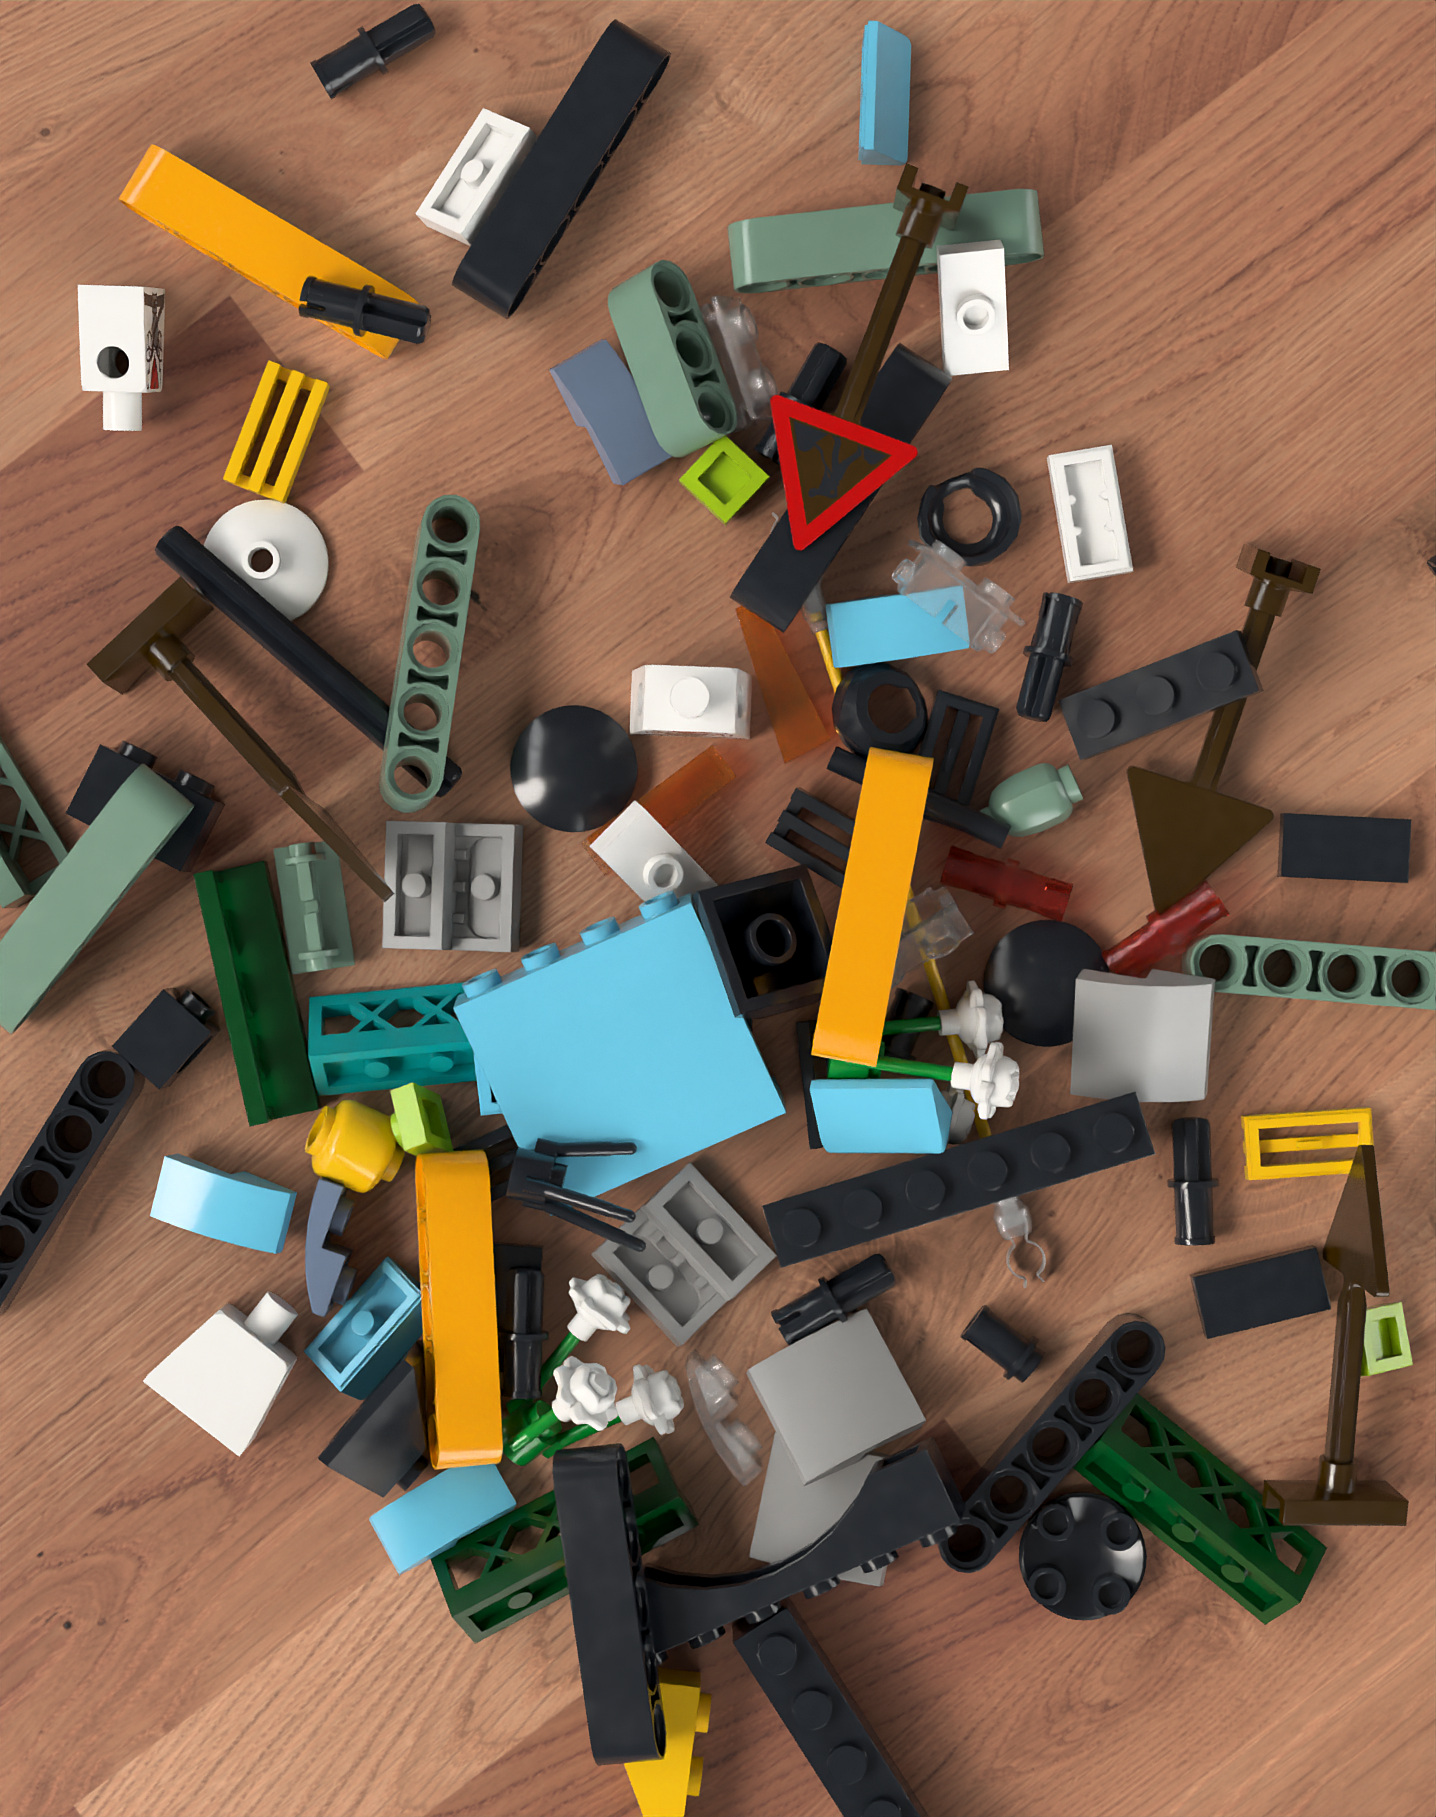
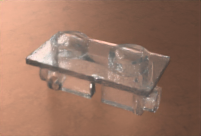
M715 295L711 297L712 304L702 305L699 308L718 360L723 364L724 376L735 403L737 425L733 432H731L735 433L751 427V420L772 421L770 399L773 395H778V388L770 370L761 364L754 341L758 340V328L749 308L741 303L740 298Z
M910 539L907 545L918 552L919 555L914 562L908 558L904 559L893 572L892 580L899 584L897 591L933 617L938 615L949 599L953 601L955 606L942 624L967 642L976 652L984 649L989 654H992L1001 646L1006 634L1000 629L1007 620L1020 627L1025 624L1024 620L1009 610L1015 599L985 577L977 585L960 571L967 562L949 547L935 540L929 548Z
M945 885L936 891L930 886L907 901L891 989L897 986L907 973L931 959H939L949 955L959 946L962 940L974 934Z

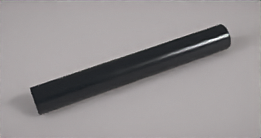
M836 746L826 769L862 785L867 759ZM928 788L924 809L925 815L999 849L1002 848L1011 825Z

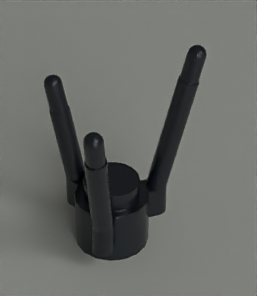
M538 1138L535 1150L518 1147L510 1174L506 1198L522 1201V1206L547 1212L637 1252H643L646 1249V1243L642 1239L565 1205L568 1204L627 1223L633 1222L636 1218L635 1212L630 1209L563 1188L568 1165L556 1163L557 1157L633 1155L637 1151V1146L634 1143H558Z

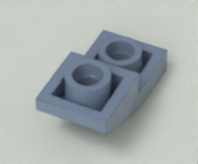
M606 339L595 342L549 369L576 426L586 427L613 484L625 485L672 457L659 445L651 428L635 381Z
M324 1177L319 1178L312 1200L305 1244V1273L312 1313L325 1317L332 1310L335 1302L345 1306L358 1269L348 1266L353 1249L330 1242L332 1234L343 1236L352 1214L355 1200L345 1197L348 1188Z

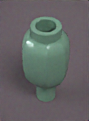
M1041 763L1018 772L1000 783L991 794L989 807L980 810V812L1011 825L1008 833L1009 836L1024 837L1042 832L1064 822L1070 817L1073 811V804L1084 798L1069 764L1056 769L1052 764Z

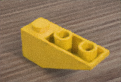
M657 1667L666 1725V1754L662 1760L624 1763L643 1817H684L687 1795L699 1796L704 1757L692 1756L695 1732L707 1733L712 1694L700 1692V1672Z

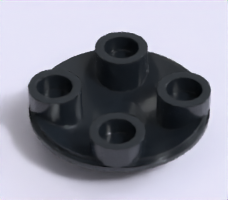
M568 705L551 709L530 722L520 734L515 744L510 765L512 785L524 809L543 825L563 832L590 831L616 818L633 794L638 772L636 753L625 730L609 715L594 708L579 705Z
M1037 920L1016 927L995 944L984 971V994L993 995L1001 1002L1003 1030L1012 1037L1035 1046H1060L1073 1042L1076 978L1083 969L1110 973L1102 950L1083 930L1062 921Z
M1074 1492L1048 1501L1030 1518L1020 1540V1570L1032 1598L1049 1611L1064 1618L1082 1621L1095 1620L1123 1611L1139 1589L1145 1574L1147 1561L1146 1546L1138 1524L1121 1505L1099 1494Z

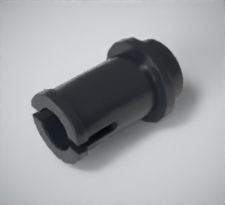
M897 987L885 1021L927 1017L935 1003L910 991L907 993L908 991ZM921 1032L882 1036L881 1041H885L884 1056L915 1061L916 1057L911 1054Z
M987 1305L982 1306L960 1335V1338L964 1341L967 1340L1005 1370L1003 1377L1007 1380L1014 1376L1023 1383L1032 1374L1045 1355V1352L1036 1346L1039 1339L1035 1336L1027 1339L990 1311Z

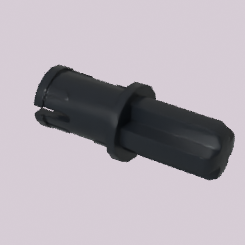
M413 4L367 32L363 26L358 28L359 36L318 60H313L310 64L332 100L337 97V94L378 70L383 75L388 72L386 65L432 39L436 34L435 27L425 9L420 4Z
M309 275L303 284L299 301L307 302L306 305L300 304L299 315L301 317H310L353 328V333L356 336L363 337L368 331L420 344L425 341L428 335L431 315L430 310L426 306L376 294L375 288L372 285L366 284L361 290Z
M816 343L788 392L781 391L779 395L821 411L847 364V358L827 344ZM772 419L759 444H756L754 450L780 465Z
M1043 593L1039 618L1031 645L1025 646L1023 654L1029 660L1016 709L1018 715L1025 719L1047 722L1051 718L1063 668L1071 667L1074 660L1069 656L1075 627L1083 606V602L1079 599L1060 593Z
M1181 1117L1175 1119L1172 1123L1174 1178L1167 1180V1186L1174 1188L1176 1225L1174 1243L1185 1246L1215 1244V1236L1213 1235L1212 1187L1219 1186V1179L1212 1178L1210 1122L1202 1117Z
M874 1254L829 1281L825 1276H822L818 1279L820 1286L780 1309L771 1311V1315L775 1323L780 1324L781 1327L778 1329L790 1346L837 1319L844 1323L848 1320L847 1314L893 1288L897 1283L896 1277L887 1260L881 1254Z
M533 1268L511 1269L506 1275L505 1329L498 1331V1338L504 1339L503 1389H501V1396L507 1398L533 1399L542 1396V1341L549 1339V1332L543 1330L544 1274L542 1271Z

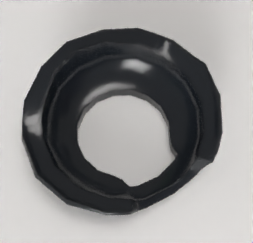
M980 467L972 469L971 472L950 478L940 484L929 485L921 499L917 516L920 539L931 553L951 566L968 567L987 565L1004 553L1018 536L1022 520L1019 496L1006 478L989 469ZM970 489L976 497L986 503L991 511V530L978 543H958L950 538L944 529L942 520L944 514L943 500L954 491Z
M885 662L859 665L849 671L836 688L832 704L833 726L840 739L852 753L865 759L868 758L870 747L912 754L922 740L927 727V707L918 685L907 672ZM880 685H892L900 689L907 688L915 702L916 718L912 719L905 729L899 733H887L880 730L873 724L868 714L869 697L874 689Z

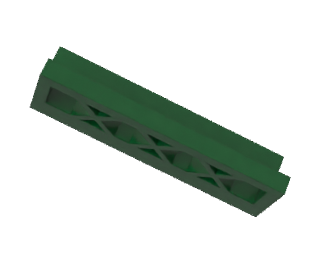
M267 861L193 874L249 1127L321 1109L320 1097L317 1093L308 1058L307 1038Z
M1139 1393L1135 1395L1073 1467V1469L1111 1500L1126 1509L1132 1517L1265 1625L1301 1602L1327 1550L1324 1544L1302 1526L1282 1525L1279 1522L1280 1508H1265L1262 1505L1263 1495ZM1129 1415L1147 1428L1152 1447L1139 1446L1121 1431ZM1184 1458L1196 1468L1201 1487L1191 1488L1179 1478L1174 1459ZM1233 1498L1245 1508L1251 1528H1240L1228 1518L1223 1499ZM1272 1539H1283L1303 1555L1295 1572L1278 1559Z
M654 1437L626 1451L630 1473L651 1462L659 1480V1483L633 1495L641 1556L700 1525L690 1502L677 1486L661 1447ZM554 1490L459 1539L455 1546L431 1558L452 1618L475 1644L569 1594ZM529 1526L544 1529L535 1549L523 1555L509 1552L518 1532ZM473 1556L488 1559L480 1578L458 1588L451 1569L452 1567Z

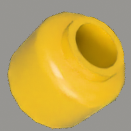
M343 1100L334 1108L325 1106L314 1121L305 1145V1152L312 1155V1168L314 1172L321 1177L360 1193L369 1192L381 1179L387 1182L392 1181L401 1166L405 1151L397 1144V1140L394 1137L391 1128V1117L355 1100Z

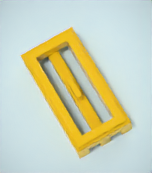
M268 360L223 480L285 504L328 395L330 385L327 382L312 379L301 372L286 369L280 364ZM278 382H284L286 387L251 477L246 476L243 473ZM300 389L310 392L275 486L265 483Z
M1369 1107L1241 1115V1127L1244 1129L1243 1153L1246 1156L1244 1171L1245 1179L1247 1180L1349 1174L1354 1160L1352 1158L1261 1165L1260 1153L1358 1147V1145L1374 1146L1372 1111ZM1358 1122V1133L1259 1140L1258 1129Z

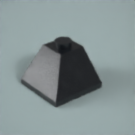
M806 864L700 890L692 895L735 1018L762 1019L813 1005L821 1000L833 939Z
M418 1342L413 1344L336 1432L318 1456V1459L327 1467L383 1498L395 1484L406 1491L430 1463L422 1455L428 1447L424 1349Z

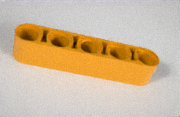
M151 144L118 199L123 205L147 221L298 310L300 304L306 305L307 303L299 301L303 284L309 275L361 290L366 284L372 285L375 288L376 294L419 304L414 298L398 287L156 145ZM315 319L385 360L389 358L399 341L396 338L368 331L363 337L356 336L353 333V328Z
M874 747L869 749L811 1055L872 1067L877 1065L934 758Z
M483 1149L418 1154L415 1166L430 1459L434 1470L498 1464L502 1459L503 1441L491 1192L487 1157Z

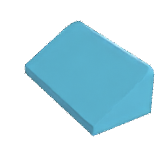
M868 21V25L864 26L862 38L858 160H861V164L901 166L906 164L908 159L911 42L907 36L879 21Z
M811 1080L810 1093L820 1139L826 1152L939 1154L945 1151L953 1111L934 1080Z
M387 1256L346 1302L345 1306L339 1310L304 1350L306 1355L340 1392L358 1400L367 1398L423 1334L420 1283L392 1258Z

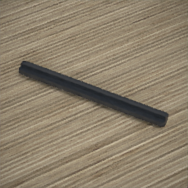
M175 526L169 529L155 547L156 555L384 751L390 707L183 527ZM447 756L443 781L435 795L440 798L445 796L455 786L462 775L461 768ZM413 765L401 766L427 788V778L424 772Z

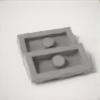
M386 821L384 881L395 894L384 902L382 948L519 952L523 825Z
M1083 969L1076 978L1070 1094L1112 1099L1136 1091L1139 1102L1204 1100L1208 1090L1215 979L1152 969L1146 979Z
M691 1163L683 1167L635 1212L636 1218L633 1222H624L619 1227V1229L642 1239L646 1243V1249L643 1252H637L606 1239L591 1253L595 1260L677 1347L683 1345L727 1301L732 1300L777 1256Z
M867 1308L848 1316V1320L844 1323L839 1320L793 1343L751 1367L746 1373L804 1486L859 1462L865 1453L920 1429L926 1421Z
M775 1432L749 1557L773 1563L790 1556L814 1542L837 1522L859 1494L874 1463L890 1455L871 1450L865 1453L859 1462L804 1486L780 1438ZM887 1565L869 1573H864L861 1566L839 1574L838 1577L841 1580L882 1586Z

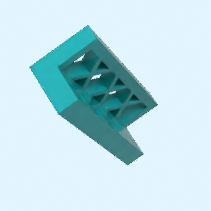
M463 983L309 997L308 1058L318 1096L396 1089L412 1082L420 1086L477 1081L474 1051L460 1022L450 1016L454 1012L453 1007L457 996L465 993L462 987ZM415 1009L424 1015L412 1027L395 1028L387 1022L394 1014L401 1010ZM352 1015L361 1021L349 1033L324 1035L325 1018Z

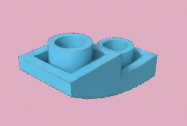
M946 585L899 594H882L825 604L833 666L835 668L900 660L969 648L961 585Z
M178 1153L164 1156L150 1216L210 1238L277 1254L283 1251L297 1192L245 1171L229 1174Z
M495 1464L457 1467L445 1470L372 1515L369 1521L400 1576L456 1545L458 1539L514 1510L517 1503Z

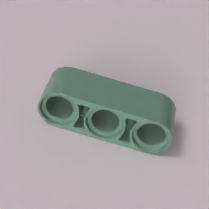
M660 260L613 287L608 295L610 316L659 445L668 454L683 458L733 432L737 425L735 403L686 274L673 262Z

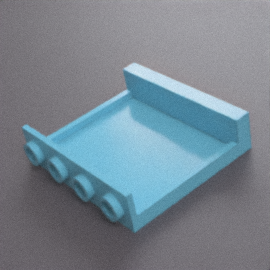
M674 891L659 894L638 906L641 915L619 925L615 917L603 919L580 931L579 934L582 941L560 951L556 943L547 944L524 955L521 958L524 967L501 977L497 969H492L462 984L465 993L457 996L453 1009L518 1147L535 1150L538 1138L558 1143L632 1142L637 1146V1151L633 1155L557 1157L556 1163L568 1165L563 1188L595 1197L786 1113L784 1096L775 1077L771 1076L746 1019L734 1017L691 893L679 898L676 897Z

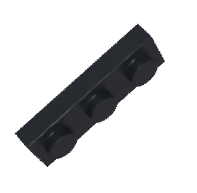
M1235 630L1058 701L1080 760H1087L1264 690L1243 634L1240 630Z

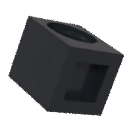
M174 987L166 988L157 995L112 1047L158 1089H162L172 1085L221 1029L210 1020L216 1013L215 1010L192 989L187 987L180 993Z

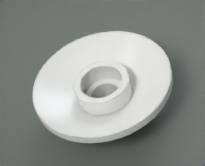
M254 500L238 505L225 513L215 523L204 543V546L290 621H294L305 614L319 599L325 587L329 571V557L324 538L318 527L306 514L289 504H283L275 500ZM261 549L269 550L273 555L271 568L265 572L254 571L251 566L253 554Z

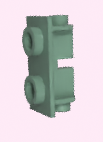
M324 841L292 844L288 847L273 849L292 974L355 965L340 857Z

